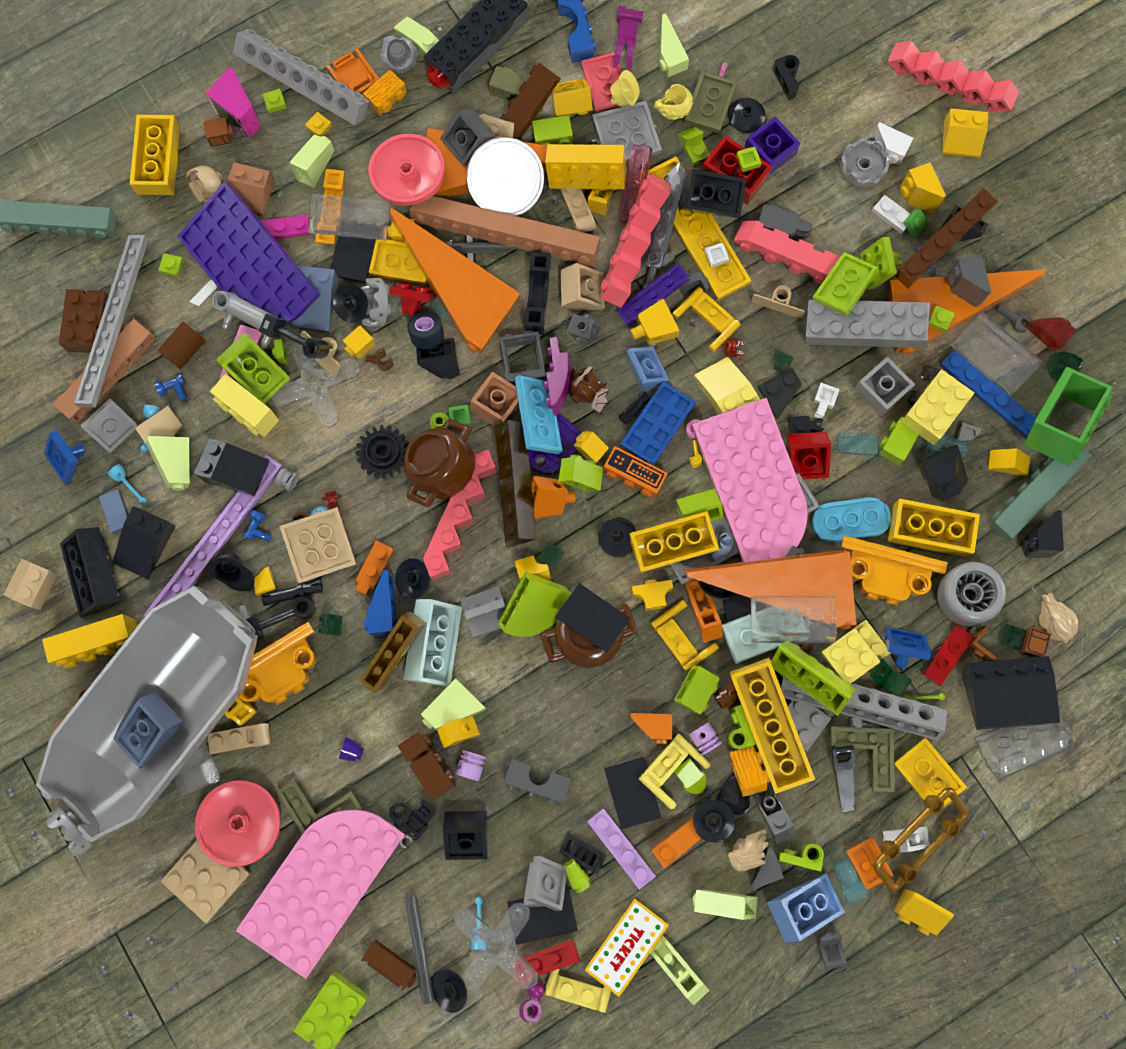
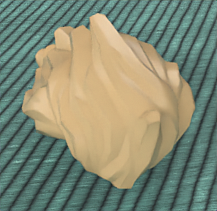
M1052 593L1042 595L1044 601L1042 602L1041 615H1039L1040 626L1045 629V632L1051 634L1050 639L1067 643L1076 635L1079 628L1076 614L1065 604L1057 602Z
M766 830L750 834L744 839H737L733 845L732 852L728 854L731 866L739 872L747 871L765 864L762 858L765 857L763 851L768 847V842H765Z

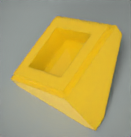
M269 567L264 568L255 577L254 588L257 596L276 589L274 577Z

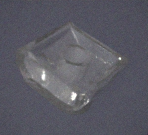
M206 742L197 748L174 777L181 797L221 781L213 756L209 752V745Z

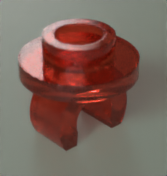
M729 338L724 344L725 355L727 357L744 355V352L738 351V347L743 346L744 343L737 341L736 338Z
M336 491L326 492L325 496L321 497L322 501L327 500L328 510L338 507L337 498H341V494H337Z

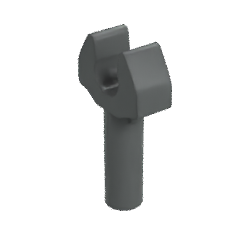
M1002 304L996 310L1013 321V330L1018 333H1025L1027 331V328L1021 325V321L1027 325H1031L1033 322L1029 314L1017 315Z

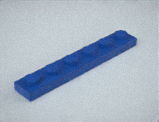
M953 350L941 363L940 367L973 391L978 399L1027 439L1036 418Z

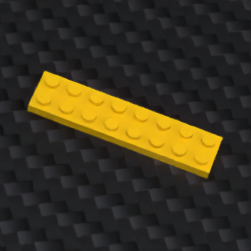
M674 157L644 172L643 177L647 179L652 174L666 181L668 173L680 162L677 157ZM679 201L673 227L703 277H707L710 283L709 288L717 301L751 284L752 280L713 216L679 210ZM723 243L730 260L728 263L711 268L704 250L707 247Z

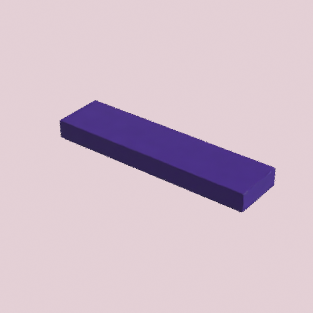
M677 263L616 311L626 325L630 326L637 320V316L661 299L667 298L688 282L690 278L680 264Z

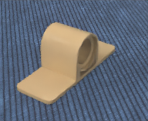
M778 286L771 299L754 294L751 300L752 303L800 319L805 314L804 310L788 305L791 298V290L787 286ZM777 295H783L785 299L781 300Z
M305 331L301 332V337L305 339L312 338ZM324 337L322 340L328 343L329 354L323 359L315 360L335 378L340 368L339 363L333 358L337 342L332 338Z

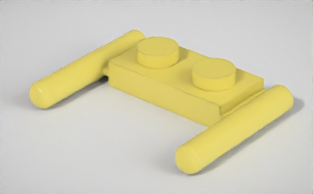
M679 733L639 777V780L670 809H674L676 803L660 786L663 785L688 754L705 769H708L711 765Z
M560 969L550 972L544 992L545 995L606 1013L611 994L607 987L601 988L558 975Z

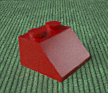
M827 432L787 434L786 450L795 474L799 473L802 479L829 478L831 441Z

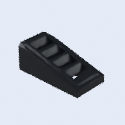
M570 834L567 835L559 850L560 854L571 860L574 859L576 863L598 874L607 857L606 854ZM574 841L576 844L573 847L571 853L569 854L567 853V851L569 850L572 842ZM581 845L583 848L578 858H576L575 855ZM590 850L591 852L585 862H583L582 860L584 859L587 851ZM597 854L598 856L593 866H590L594 856Z

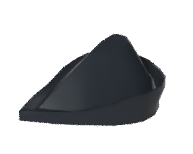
M733 772L719 789L716 800L726 803L732 809L734 815H743L749 810L750 796H742Z

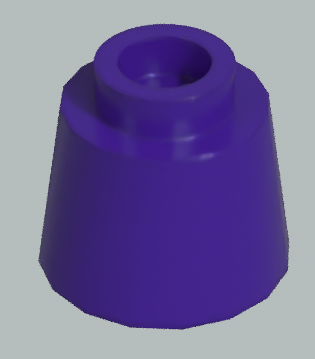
M346 737L339 759L354 762L356 759L360 760L364 748L361 747L360 743Z

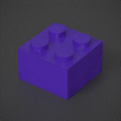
M775 116L746 139L744 148L756 147L759 158L772 166L771 175L797 154L800 142Z

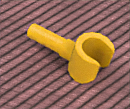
M693 440L695 456L689 459L692 468H696L702 465V457L699 454L697 440Z

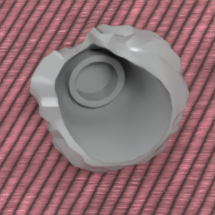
M387 36L383 39L380 59L388 70L404 73L410 71L416 65L418 49L412 40L405 36L402 38Z

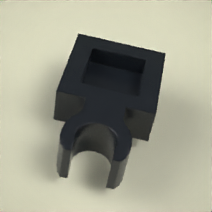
M809 416L789 417L788 419L790 434L811 433V431L823 432L824 428L816 426V423L823 422L821 418L810 421Z

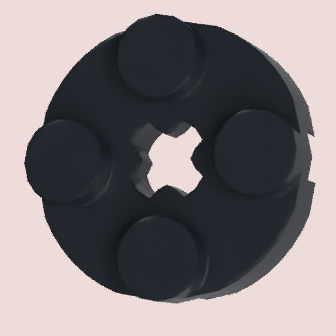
M615 517L605 521L598 532V543L602 551L611 557L620 558L630 554L633 550L629 533L636 532L634 524L623 517ZM621 533L623 540L615 542L612 535Z

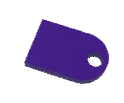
M561 414L556 415L562 452L554 454L528 449L529 463L540 474L551 475L560 471L561 460L563 458H570L571 455H575L578 451L573 445L577 442L576 438L582 432ZM539 457H543L547 461L542 467L535 464L536 459Z

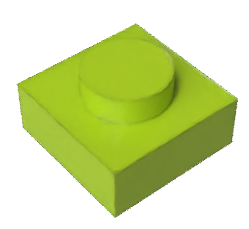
M280 88L263 93L269 113L287 108Z
M756 147L744 149L736 153L742 172L761 166Z
M164 253L158 271L161 274L179 277L184 259Z
M936 305L929 319V326L945 333L955 313Z
M282 339L274 340L275 347H272L274 359H277L281 365L288 364L286 345Z

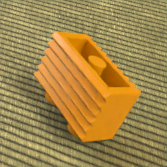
M389 69L363 93V96L370 100L369 106L381 116L384 112L387 113L396 101L402 100L407 91L405 83Z
M754 746L739 749L738 751L735 750L734 752L731 751L730 762L742 796L767 790V783L770 780L767 771H763L760 764H763L760 752H756Z

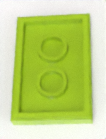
M843 252L813 295V301L848 316L877 274L878 267Z

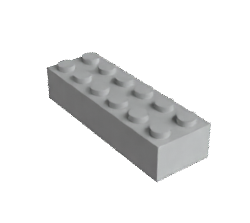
M809 300L806 328L807 345L927 348L930 302L858 301L849 315L845 316L818 302Z

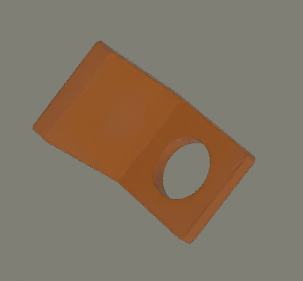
M985 625L978 630L968 647L973 650V655L978 659L995 661L997 657L978 643L989 628L988 625Z

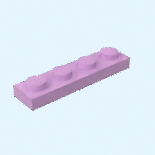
M604 809L587 821L639 890L656 877Z

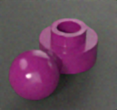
M532 982L529 985L528 994L530 999L525 1000L520 1005L519 1015L524 1022H537L542 1015V1007L538 999L543 997L545 988L540 982ZM528 1007L530 1008V1014H529V1015L527 1014V1008H528Z

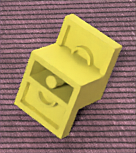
M864 620L823 650L821 654L837 676L851 684L880 663V659L889 655L890 652L887 651L886 645L868 621Z

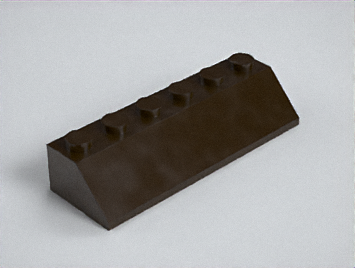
M507 420L495 425L505 544L506 548L537 540L529 453L528 449H526L522 422Z

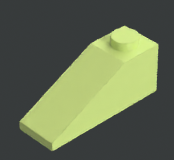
M665 13L662 15L659 67L662 72L665 71L667 77L687 70L689 58Z
M408 16L394 27V30L401 37L405 36L413 41L418 49V55L423 60L424 55L439 41L427 28Z
M662 936L650 954L684 996L695 1005L710 990L669 941Z

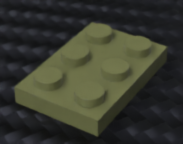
M702 71L693 94L692 107L685 117L684 123L720 134L737 82Z

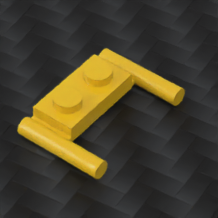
M700 287L672 313L678 319L692 306V310L719 334L721 333L709 346V349L713 352L741 325L739 321L735 320Z
M682 600L650 624L685 672H688L692 665L699 664L718 650L719 647L714 642L700 653H697L691 642L674 619H672L673 616L687 607L685 601Z

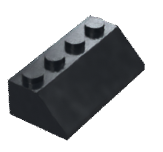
M99 527L76 529L60 543L79 618L110 609L119 602V592L114 584V574L110 569L109 556L105 551L104 537L100 533Z

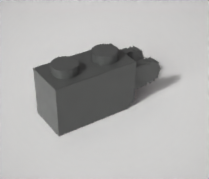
M764 204L759 218V222L764 223V228L771 231L778 229L789 234L788 238L792 240L794 236L808 238L813 229L811 223L800 219V214L792 210L779 209L775 205Z

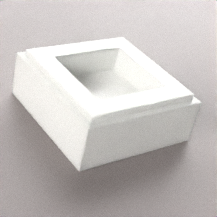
M723 243L707 247L704 250L711 268L728 263L730 260Z

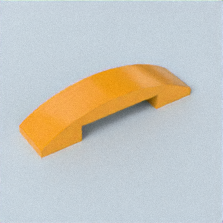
M326 169L323 184L325 191L320 224L317 225L315 243L335 245L343 210L345 171Z

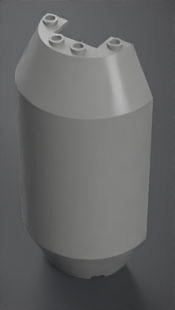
M196 586L151 609L50 736L36 783L44 798L48 800L63 799L67 804V808L81 818L80 821L84 825H79L77 829L82 833V837L86 841H97L141 819L245 689L258 636L255 635V629L243 616L224 601L220 602L211 593ZM157 692L183 722L175 734L139 769L113 738L136 702L145 696Z

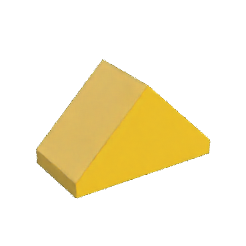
M592 189L588 197L590 211L606 216L614 189Z
M1017 448L990 451L988 470L1028 476L1030 456Z

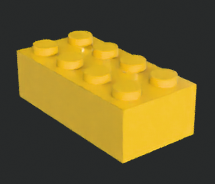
M136 115L130 186L137 195L175 194L181 126L174 115Z
M548 144L545 164L549 188L625 189L627 171L624 145Z
M899 499L893 506L888 542L968 558L975 552L980 514Z
M121 614L42 639L47 661L57 667L62 666L68 669L77 666V663L81 661H94L97 659V656L103 654L104 656L116 654V650L121 648L137 628V621L134 618Z

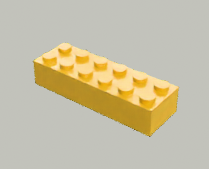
M767 658L731 671V678L775 794L815 780L770 659Z

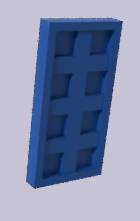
M663 381L620 446L654 466L696 404V401Z

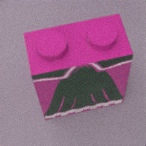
M230 67L206 92V96L218 116L221 118L226 117L229 124H232L234 128L249 138L258 131L261 124L233 68Z

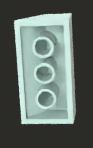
M416 599L414 614L426 622V625L408 650L403 680L445 687L451 684L462 607L432 599Z

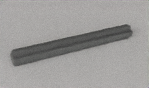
M410 895L405 897L421 998L423 1004H429L434 1001L420 913L417 896Z

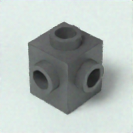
M573 314L567 333L576 337V341L586 344L587 341L593 342L594 338H597L600 327L599 323L594 320L595 317L584 314L580 316Z

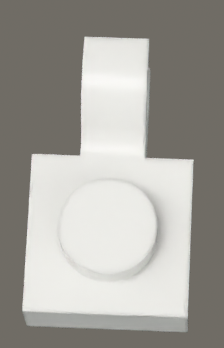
M820 383L813 402L819 404L814 416L815 419H822L826 409L834 407L840 389Z

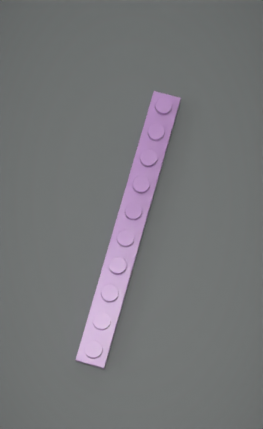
M265 455L264 458L269 459L270 462L256 495L236 493L145 612L144 616L151 609L194 586L210 562L217 556L276 478L278 472L283 468L281 464Z

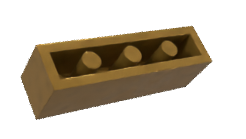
M411 611L403 614L363 673L359 682L374 693L383 689L426 625V622Z

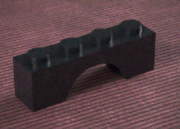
M531 252L529 293L525 310L524 330L539 332L540 335H544L551 270V254Z

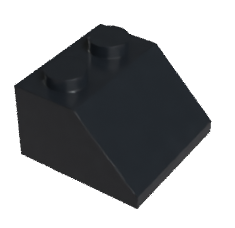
M1057 510L1043 518L1024 538L1022 549L1025 552V557L1050 558L1064 551L1062 510Z
M445 811L443 836L446 860L487 859V811Z

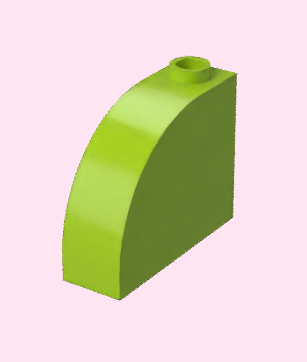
M525 571L497 624L504 633L513 636L529 637L540 634L556 623L557 618L555 616L572 593L565 586Z

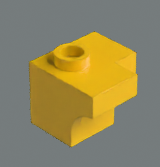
M534 555L515 561L520 580L525 571L552 581L548 565L537 563Z

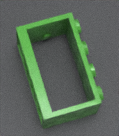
M1066 367L1036 418L1024 445L1070 466L1073 459H1079L1098 421L1105 412L1106 408L1103 405L1108 406L1113 397L1109 395L1113 387ZM1061 397L1094 411L1080 438L1046 424Z

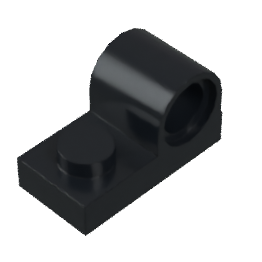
M787 55L776 59L772 69L788 100L796 97L799 88L795 77L800 62L794 55Z

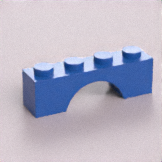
M555 0L559 15L572 19L577 25L576 30L568 36V50L572 63L593 58L596 44L595 40L590 37L592 30L590 23L586 22V7H582L581 4L583 0Z

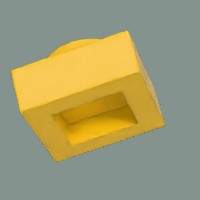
M316 112L305 126L313 134L321 137L332 127V123L319 112Z

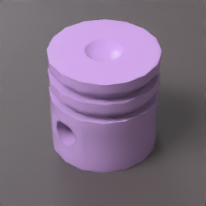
M710 722L689 734L695 746L699 747L698 751H702V756L723 743L718 740L720 739L719 736L716 737L717 733ZM701 733H705L706 737H702Z
M463 750L462 753L464 755H461L462 760L459 761L455 774L479 781L483 770L481 766L485 764L483 760H486V757Z

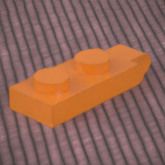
M375 541L355 582L358 585L355 591L367 596L370 589L374 590L383 570H385L395 551L393 548Z

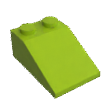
M245 332L216 359L229 374L263 404L290 379Z

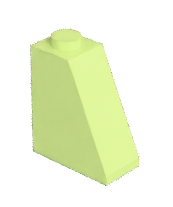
M314 134L290 161L297 181L315 188L334 152L330 139Z
M148 436L147 447L167 488H172L174 491H182L188 488L190 484L189 437Z
M455 678L421 713L424 717L422 722L429 729H432V727L437 729L447 722L481 713L486 708Z
M696 890L693 896L694 912L742 920L756 918L758 901L756 896L711 890Z

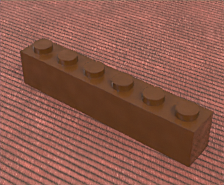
M983 188L897 270V274L894 276L909 289L994 208L998 201Z

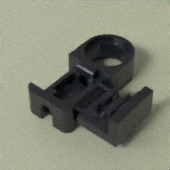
M425 799L420 803L422 806L418 810L415 809L414 813L403 803H395L389 809L390 818L398 826L404 825L416 836L414 840H418L428 829L429 821L438 812ZM397 806H401L405 810L404 816L400 819L396 818L393 814Z

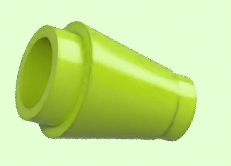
M574 859L564 864L572 890L580 893L590 887V877Z

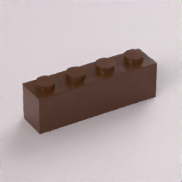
M541 63L533 66L529 73L531 76L519 88L520 93L510 101L507 113L499 118L514 123L513 138L520 141L561 80L559 76Z

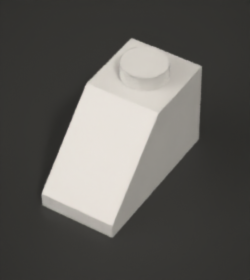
M879 122L873 134L875 140L883 142L884 152L890 157V163L900 166L913 137Z
M927 826L919 827L902 844L900 852L926 849L930 845ZM904 829L883 831V842L886 840L894 841Z

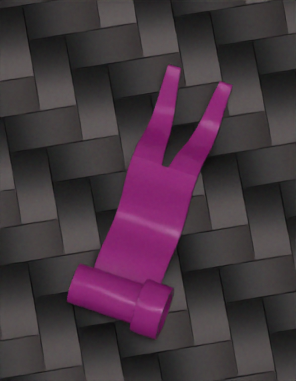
M618 6L616 21L620 23L613 68H617L624 45L627 43L626 62L627 69L631 71L638 23H642L643 11Z

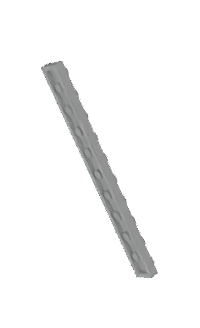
M128 235L74 402L78 407L96 408L149 241L145 235Z

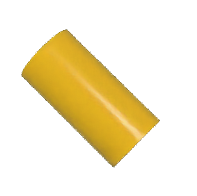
M708 511L629 533L633 554L641 573L719 550Z

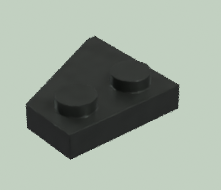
M791 368L760 384L758 389L763 398H767L774 417L778 419L800 389L802 383L794 369Z

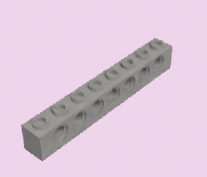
M246 29L236 34L233 49L234 55L351 124L356 125L364 121L370 100L364 98L361 93L354 92L346 84L335 81L332 76L318 71L315 66L306 64L301 58L289 54L286 49L277 47L269 39L260 37L251 29Z
M780 676L779 685L784 698L829 710L784 676ZM851 683V685L857 691L840 713L939 741L946 729L947 710L941 709L938 706L923 704L917 700L902 698L895 694L880 692L877 689L859 686L856 683Z

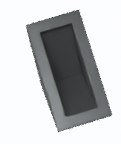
M767 847L764 851L765 857L762 860L765 861V864L757 867L750 886L754 888H759L784 878L775 852L770 847Z

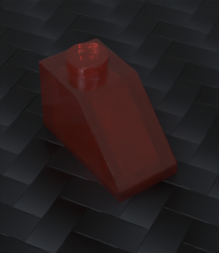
M1062 317L1036 319L1025 325L1031 333L1052 351L1063 348L1076 331L1071 326V323Z

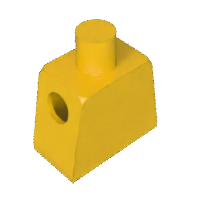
M664 299L641 312L637 316L638 326L630 329L634 340L644 336L649 345L674 339L679 335V328Z

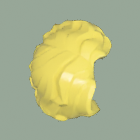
M673 84L665 92V97L654 103V108L668 120L683 118L688 115L692 107L693 96L683 85Z

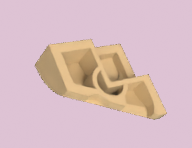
M167 406L135 429L147 445L148 436L174 437L179 433L183 424L174 411Z

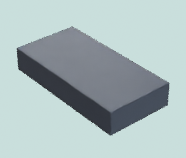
M117 489L99 496L110 531L113 534L122 531L123 524L128 516L122 495Z

